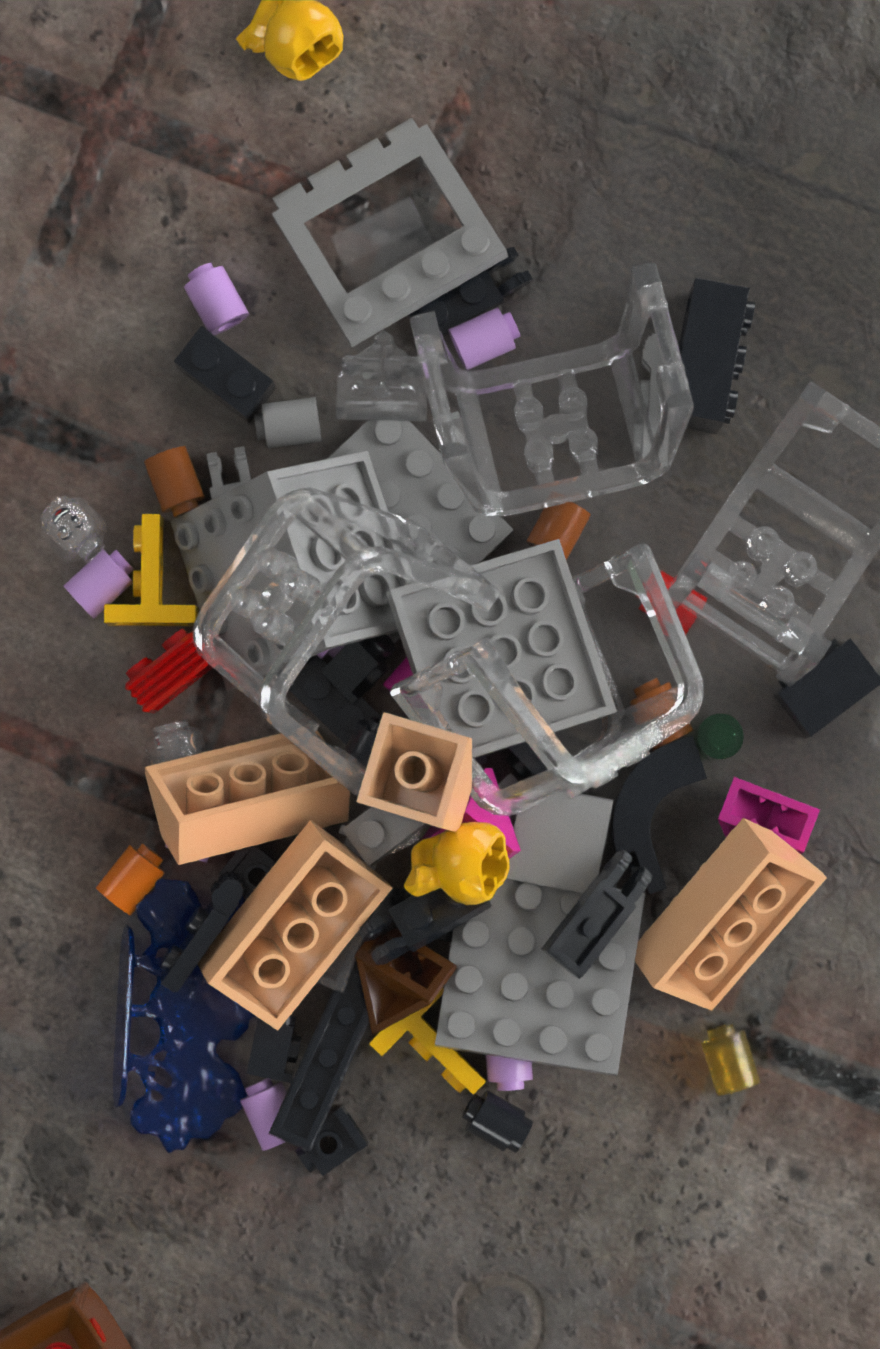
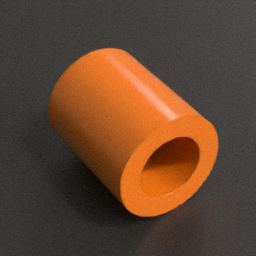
M143 843L138 849L129 845L96 886V889L114 905L131 916L165 874L159 867L163 859Z

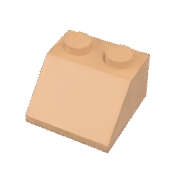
M383 712L356 802L456 832L461 826L472 789V738Z

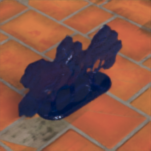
M158 879L155 883V891L145 895L144 899L136 905L139 920L150 932L151 945L141 955H136L132 928L129 925H125L122 933L113 1063V1100L115 1108H119L124 1103L128 1073L134 1070L142 1079L146 1093L143 1097L136 1100L131 1109L130 1124L139 1134H150L159 1137L167 1153H171L174 1150H184L191 1138L209 1139L213 1133L221 1129L225 1119L235 1116L243 1108L240 1100L248 1095L240 1075L230 1064L225 1063L216 1053L217 1044L222 1039L233 1041L239 1039L249 1028V1020L257 1016L209 985L198 965H196L178 992L175 991L174 993L161 985L160 974L163 970L158 965L162 957L155 958L157 951L161 948L169 949L172 944L180 947L189 934L184 929L195 910L202 906L188 881ZM242 896V900H241V899L239 900L238 906L236 907V909L234 910V912L231 914V916L229 917V920L226 922V924L230 921V919L234 916V914L238 911V909H239V908L242 906V904L245 902V899H244L243 896ZM134 967H141L157 977V984L150 994V1000L145 1005L132 1004ZM131 1017H152L159 1025V1042L154 1050L146 1056L135 1055L129 1052ZM163 1050L167 1052L163 1061L154 1059L156 1053ZM150 1065L163 1068L172 1077V1084L169 1088H165L153 1080L155 1078V1071L148 1070ZM151 1090H157L163 1096L162 1100H153Z

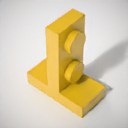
M142 514V525H134L133 548L134 552H141V570L133 571V597H141V605L104 604V623L108 626H199V608L196 605H163L164 518L160 514Z
M444 986L430 1005L378 1032L370 1040L369 1044L383 1056L408 1030L413 1035L408 1043L426 1061L434 1056L446 1068L441 1073V1076L457 1092L461 1093L467 1088L474 1095L486 1082V1079L457 1050L435 1046L437 1030L422 1017L443 995Z

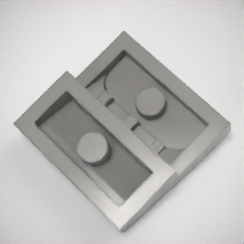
M523 783L514 825V832L521 851L509 859L510 868L507 879L584 893L600 873L613 800Z

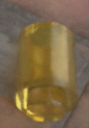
M731 1023L707 1031L709 1039L701 1042L717 1096L734 1093L761 1083L744 1029L735 1031L734 1025Z

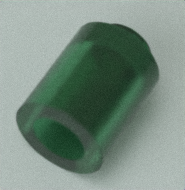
M723 713L711 715L701 721L694 733L698 752L706 759L712 761H721L735 755L740 750L744 739L740 723L734 717Z

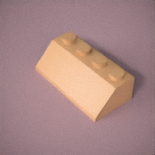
M314 725L145 767V776L161 837L178 865L297 835L310 820L321 828L347 822L349 819L351 779Z
M743 818L730 831L726 839L709 859L702 864L680 893L673 898L669 906L652 926L645 931L637 944L635 962L653 988L712 1011L827 877L773 831Z
M310 820L217 935L197 965L209 985L278 1031L393 888L345 844Z

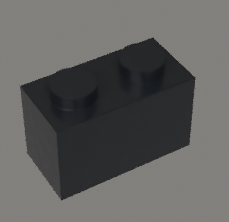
M203 326L198 329L174 360L180 372L248 424L254 418V414L258 413L262 404L268 400L276 389L271 378Z
M834 638L814 653L818 660L816 664L805 672L799 665L777 681L783 689L777 692L774 697L805 738L812 737L880 685V676L851 638L841 645Z

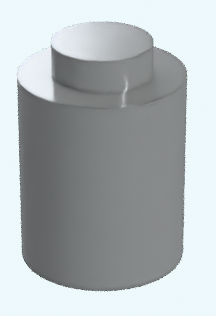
M316 397L262 404L263 413L254 414L257 440H266L268 449L322 442Z

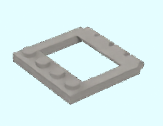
M413 118L384 133L390 144L386 148H383L378 138H375L347 154L346 158L351 165V168L345 171L339 160L307 177L313 188L310 192L306 193L299 182L272 198L278 208L277 211L272 213L276 224L351 347L361 343L508 257L506 248L428 125L426 124L418 128ZM419 157L463 227L347 293L304 223Z

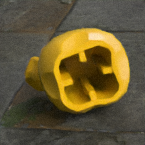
M261 0L251 23L236 37L239 46L243 50L252 49L254 53L265 52L266 59L278 72L288 78L299 81L307 80L314 76L323 67L335 60L343 50V33L337 17L327 6L314 0Z
M468 822L461 823L460 828L456 832L446 830L436 836L420 841L411 851L412 870L404 883V887L408 893L416 897L442 888L454 901L464 905H477L490 900L496 890L506 880L510 868L506 851V838L503 832L497 826L490 823Z

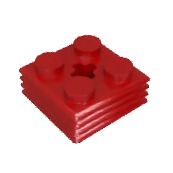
M183 628L162 644V647L166 650L165 653L154 661L151 658L145 657L125 673L130 679L126 682L125 690L131 691V697L137 699L136 704L143 706V712L157 713L217 665L218 656L214 654L213 649L208 647V643L202 640L203 636L198 632L188 633Z

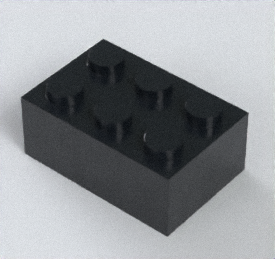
M695 278L687 300L667 405L666 425L717 434L723 424H730V420L735 414L738 391L731 390L732 380H738L739 373L742 374L747 351L746 346L739 345L740 337L746 336L748 329L751 328L755 310V302L747 301L749 287Z

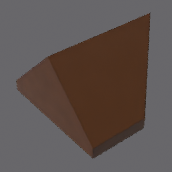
M396 928L374 940L364 942L355 954L372 1035L430 1005L457 969L456 964L428 947L423 946L415 952L410 950L387 964L376 965L371 954L376 948L387 941L402 937L401 932Z

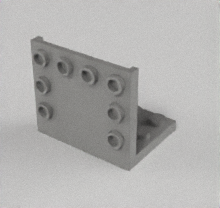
M368 451L267 471L170 521L175 534V541L179 546L189 576V582L203 618L205 630L208 633L214 654L218 656V669L227 691L241 688L328 649L398 631L386 592L411 584L412 580Z

